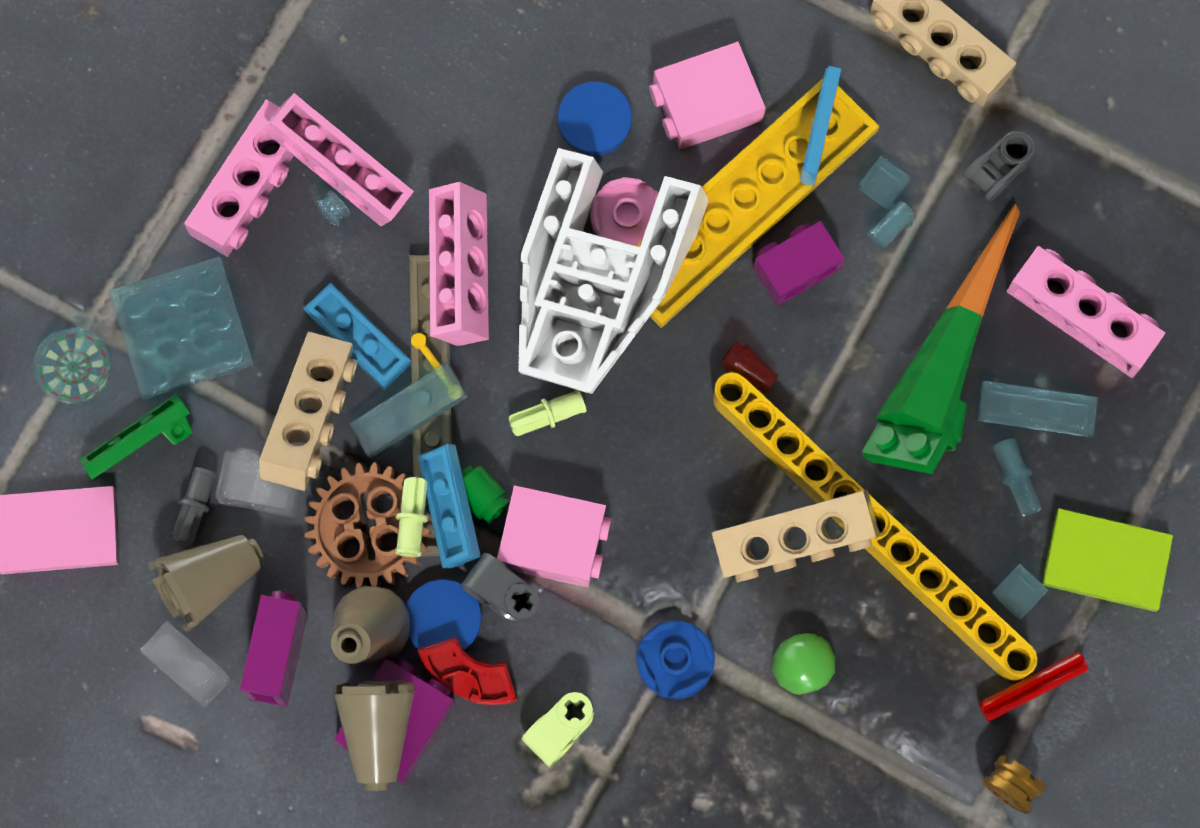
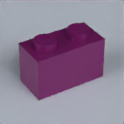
M821 221L811 227L808 223H805L789 234L790 239L779 245L777 242H772L757 252L758 257L755 259L753 270L776 306L781 305L841 270L845 258Z

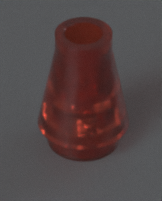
M738 341L731 346L719 364L720 367L726 370L725 374L731 372L738 373L755 388L764 393L771 388L778 377V374L771 370L747 343L742 345Z

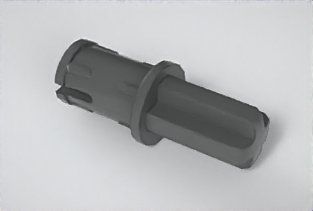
M199 467L193 468V474L184 499H179L178 503L181 505V509L171 536L174 542L185 546H192L194 544L203 515L209 512L207 503L214 480L217 477L216 473Z

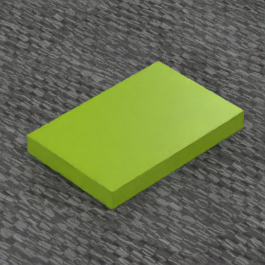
M1058 509L1056 511L1042 586L1157 612L1160 608L1173 535Z

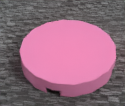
M623 177L609 181L595 195L591 205L590 223L594 234L637 246L643 240L659 193L648 186L646 182L637 178Z

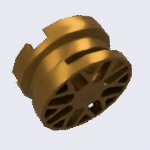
M1001 755L994 764L996 769L992 774L993 777H985L982 783L988 791L1010 807L1024 814H1029L1033 809L1029 802H1032L1036 796H1041L1047 786L1040 778H1037L1035 781L1032 771L1015 760L1013 763L1008 764L1006 762L1009 758Z

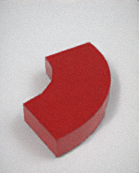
M456 636L418 648L421 660L431 676L450 689L452 693L468 701L486 705L507 704L517 701L505 661L488 663L473 658L463 650Z

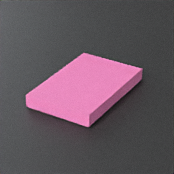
M114 486L0 495L1 575L119 565L116 491Z

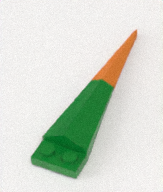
M1016 203L1002 221L877 414L876 418L879 422L862 451L867 461L933 474L949 444L964 379L982 317L1000 264L1020 215Z

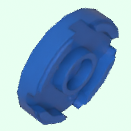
M587 82L575 86L564 96L559 106L558 128L562 139L568 145L570 144L573 148L577 149V152L584 155L602 156L614 152L621 146V143L625 141L631 131L632 110L629 102L618 88L607 83Z
M440 579L427 582L416 589L406 603L411 621L409 639L417 649L456 636L461 647L466 651L475 642L480 633L482 616L479 602L461 587V584L456 581Z
M671 620L657 624L645 634L638 647L636 664L641 680L650 691L662 698L680 700L694 696L706 686L713 674L715 654L711 641L700 628L683 621Z

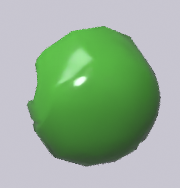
M804 633L786 639L779 645L772 657V673L781 687L796 695L818 691L823 686H826L835 674L836 656L831 645L822 636H817L816 634Z

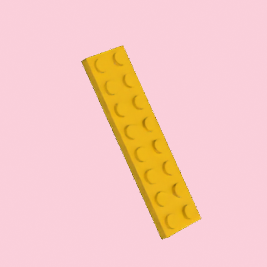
M823 79L702 187L709 201L697 236L665 297L650 315L660 328L667 324L878 132L880 126L839 86H837L814 186L801 183L800 176Z

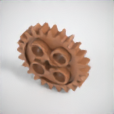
M360 463L356 465L355 475H351L348 470L342 468L341 475L343 480L338 482L329 476L327 479L331 489L326 491L322 488H317L316 491L323 499L320 503L309 502L308 504L317 511L316 516H308L304 519V521L314 526V530L308 531L304 536L309 540L317 542L308 551L312 555L322 554L316 565L321 569L331 565L327 576L333 580L342 573L341 584L346 587L352 583L354 578L357 588L366 586L367 580H370L372 587L380 588L381 578H385L393 586L395 585L394 573L397 571L405 577L409 576L405 566L408 562L420 565L416 557H405L395 554L397 547L390 552H383L381 547L382 540L386 535L390 533L398 535L400 520L396 519V514L401 513L404 480L408 477L403 473L394 480L395 469L390 466L381 475L380 466L377 463L371 465L369 473H366L364 466ZM363 493H367L368 496L367 516L376 523V526H372L369 530L372 546L375 550V559L372 561L369 560V536L361 530V527L367 525L365 509L361 501ZM385 495H391L393 497L392 508L386 513H378L376 509L378 500ZM348 501L354 502L355 511L353 515L346 520H340L338 515L340 506ZM424 513V516H427L428 521H430L431 515L429 513ZM423 527L422 537L432 536V532ZM353 539L359 540L360 550L358 554L352 558H345L343 554L345 544ZM421 543L420 551H427L428 548Z

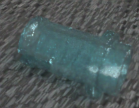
M899 201L896 205L891 204L889 206L890 211L873 229L867 232L870 239L882 249H885L905 227L911 228L913 226L912 220L916 215L902 201Z

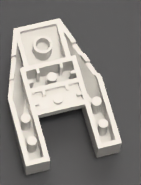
M558 148L521 252L523 271L522 286L520 285L522 321L519 324V372L592 394L665 297L697 236L709 199L701 185L664 176L640 247L583 232L603 171L594 157Z

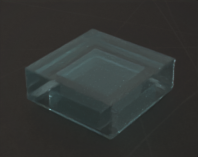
M880 156L858 184L857 188L888 210L910 182L911 177Z
M1019 564L991 594L1021 620L1049 590Z

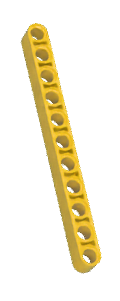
M732 372L719 377L713 393V404L716 409L815 503L834 499V494L841 491L849 495L865 491L747 379L738 373ZM725 387H734L740 392L741 398L737 401H727L721 395V390ZM753 413H762L767 417L769 424L762 428L755 427L750 423L749 416ZM782 439H789L795 443L797 451L793 454H784L778 449L777 442ZM811 465L819 466L824 471L825 478L820 481L811 480L806 475L805 468ZM869 494L875 518L880 523L882 531L880 536L871 538L873 546L864 549L1003 679L1017 682L1032 673L1037 666L1038 659L1033 647ZM831 516L845 530L843 521L838 517ZM894 545L906 547L910 553V560L905 562L896 560L892 556L891 547ZM926 571L935 574L939 581L938 587L929 589L923 586L920 581V574ZM957 598L964 601L968 609L967 615L957 616L953 614L949 608V600ZM986 625L993 628L996 633V642L989 644L982 641L978 634L979 626ZM1009 653H1018L1024 658L1025 669L1023 671H1016L1009 666L1007 661Z

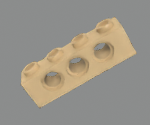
M873 0L869 15L872 17L875 25L884 32L890 31L900 40L901 45L907 52L914 56L919 55L929 63L931 71L941 79L947 78L958 87V92L971 103L976 102L983 108L1011 77L1017 63L941 0ZM906 13L915 14L920 21L909 22L903 15ZM935 36L943 37L947 40L948 45L939 46L931 38ZM971 60L977 68L973 70L966 69L961 65L960 61Z
M312 332L307 333L259 459L260 479L306 491L310 477L317 478L322 464V456L319 455L322 445L328 446L330 444L334 431V423L330 422L333 414H340L344 405L346 392L342 390L345 381L352 382L356 372L357 360L352 359V343ZM325 378L328 379V381L320 382L316 379ZM315 410L317 412L313 414H308L304 411ZM303 442L305 445L294 446L292 443Z
M868 490L718 530L712 532L724 578L735 575L736 582H741L759 577L758 569L772 565L774 572L796 567L795 559L810 555L811 561L816 562L834 557V548L848 545L849 551L853 552L873 546L871 538L880 536ZM831 516L840 518L845 526L843 535L838 539L830 537L825 530L826 521ZM792 527H799L806 533V544L801 549L794 548L788 541V532ZM755 537H761L768 543L769 551L764 559L755 557L751 552L750 545Z

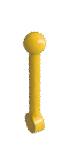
M422 333L414 334L411 338L412 346L415 349H420L448 387L449 397L452 400H460L464 395L463 389L453 383L427 347L425 335Z

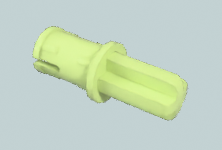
M574 390V392L549 401L543 398L541 399V404L511 414L509 416V424L514 435L521 436L548 425L554 428L556 422L579 413H585L587 410L580 391Z
M410 477L404 480L401 513L396 514V519L400 520L395 554L399 556H421L423 523L428 521V517L424 516L427 481L422 478Z

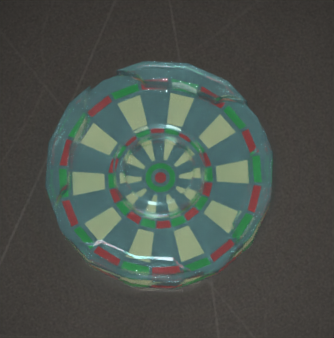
M74 327L60 332L56 331L42 341L33 358V370L39 387L50 398L64 404H80L96 397L106 387L111 375V357L103 341L91 331Z

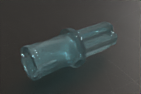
M1013 438L997 443L993 446V451L1005 477L1002 481L1004 485L1010 486L1021 515L1028 516L1040 510V503L1029 478L1033 472L1031 469H1027L1017 440Z

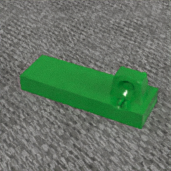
M175 394L83 456L79 461L93 480L160 433H163L173 445H176L193 433L186 418L190 412Z

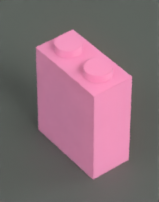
M739 42L655 70L653 85L649 86L654 105L656 107L662 106L666 116L665 119H662L666 135L669 140L675 139L679 150L762 122L766 108Z
M514 485L497 559L514 572L589 588L591 577L599 578L603 555L596 554L599 539L607 541L612 518L605 517L606 505Z

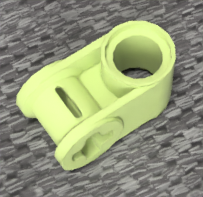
M573 692L566 694L547 714H544L528 729L521 740L548 767L553 766L593 721L592 703L582 693ZM572 704L577 707L583 704L582 712L584 718L579 720L574 717L570 721L566 719L569 716L567 706Z

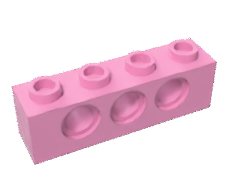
M295 93L281 105L262 129L380 226L392 221L414 192Z
M267 99L184 223L190 236L226 257L229 256L233 248L238 250L242 246L248 235V225L254 217L259 218L263 214L269 202L267 196L274 186L280 187L289 172L287 166L294 157L293 154L262 130L280 108ZM268 144L280 146L279 150L272 155L261 153L263 147ZM255 174L260 177L258 182L252 186L241 184L242 179L247 175ZM235 205L239 207L238 212L232 217L220 215L226 206Z
M462 182L429 189L430 336L456 346L489 340L487 194Z
M1037 246L1006 291L1131 378L1142 368L1165 335V332L1159 328L1160 326L1156 320L1146 314L1139 315L1127 307V302L1121 296L1102 290L1096 285V281L1089 274L1080 270L1076 272L1064 264V259L1051 249L1044 250ZM1056 281L1060 283L1064 288V293L1055 294L1051 292L1047 282ZM1079 303L1091 304L1096 311V315L1088 316L1082 313ZM1119 324L1123 326L1127 331V337H1117L1112 332L1111 325Z

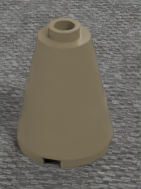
M239 535L156 558L149 562L148 568L149 571L157 569L159 576L152 579L171 616L175 618L181 615L186 623L180 625V627L188 632L195 628L261 569L259 561L264 557L259 545L253 538L247 540L244 535Z
M361 586L346 594L338 603L333 615L331 648L335 656L349 664H379L385 658L391 660L397 656L408 642L411 622L410 613L403 600L391 590L383 587Z
M363 681L358 686H351V682L334 685V696L355 780L357 783H364V790L366 791L388 790L389 783L397 781L415 693V682Z

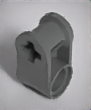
M1012 131L1006 134L988 152L980 155L965 170L963 177L966 180L971 178L986 194L985 199L991 202L1009 186L1012 180L1026 169L1034 153V141L1028 134L1022 131ZM1018 147L1024 153V157L1020 159L1012 158L1006 152V148Z
M487 553L481 555L461 584V587L469 595L489 606L509 621L529 618L537 612L540 598L537 591L515 575L504 563ZM521 595L520 604L524 608L515 610L513 607L516 602L512 599V596Z

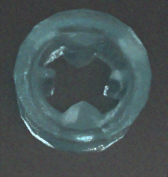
M328 189L325 192L326 197L323 200L318 198L314 203L323 216L333 226L338 227L340 219L342 217L348 218L351 213L343 201L332 190Z

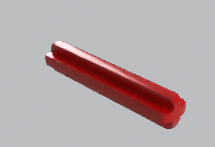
M1076 652L983 700L979 704L980 711L987 721H992L1085 673L1088 670L1087 662L1080 652Z

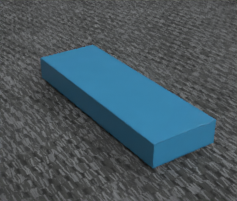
M828 66L825 70L800 176V181L803 184L811 186L815 184L841 68Z
M332 283L328 284L303 308L304 312L330 338L352 343V359L357 360V364L384 390L411 365V360Z
M446 444L417 456L422 479L427 481L426 497L442 568H453L480 558L456 445Z

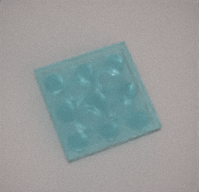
M220 256L109 290L143 400L254 366Z

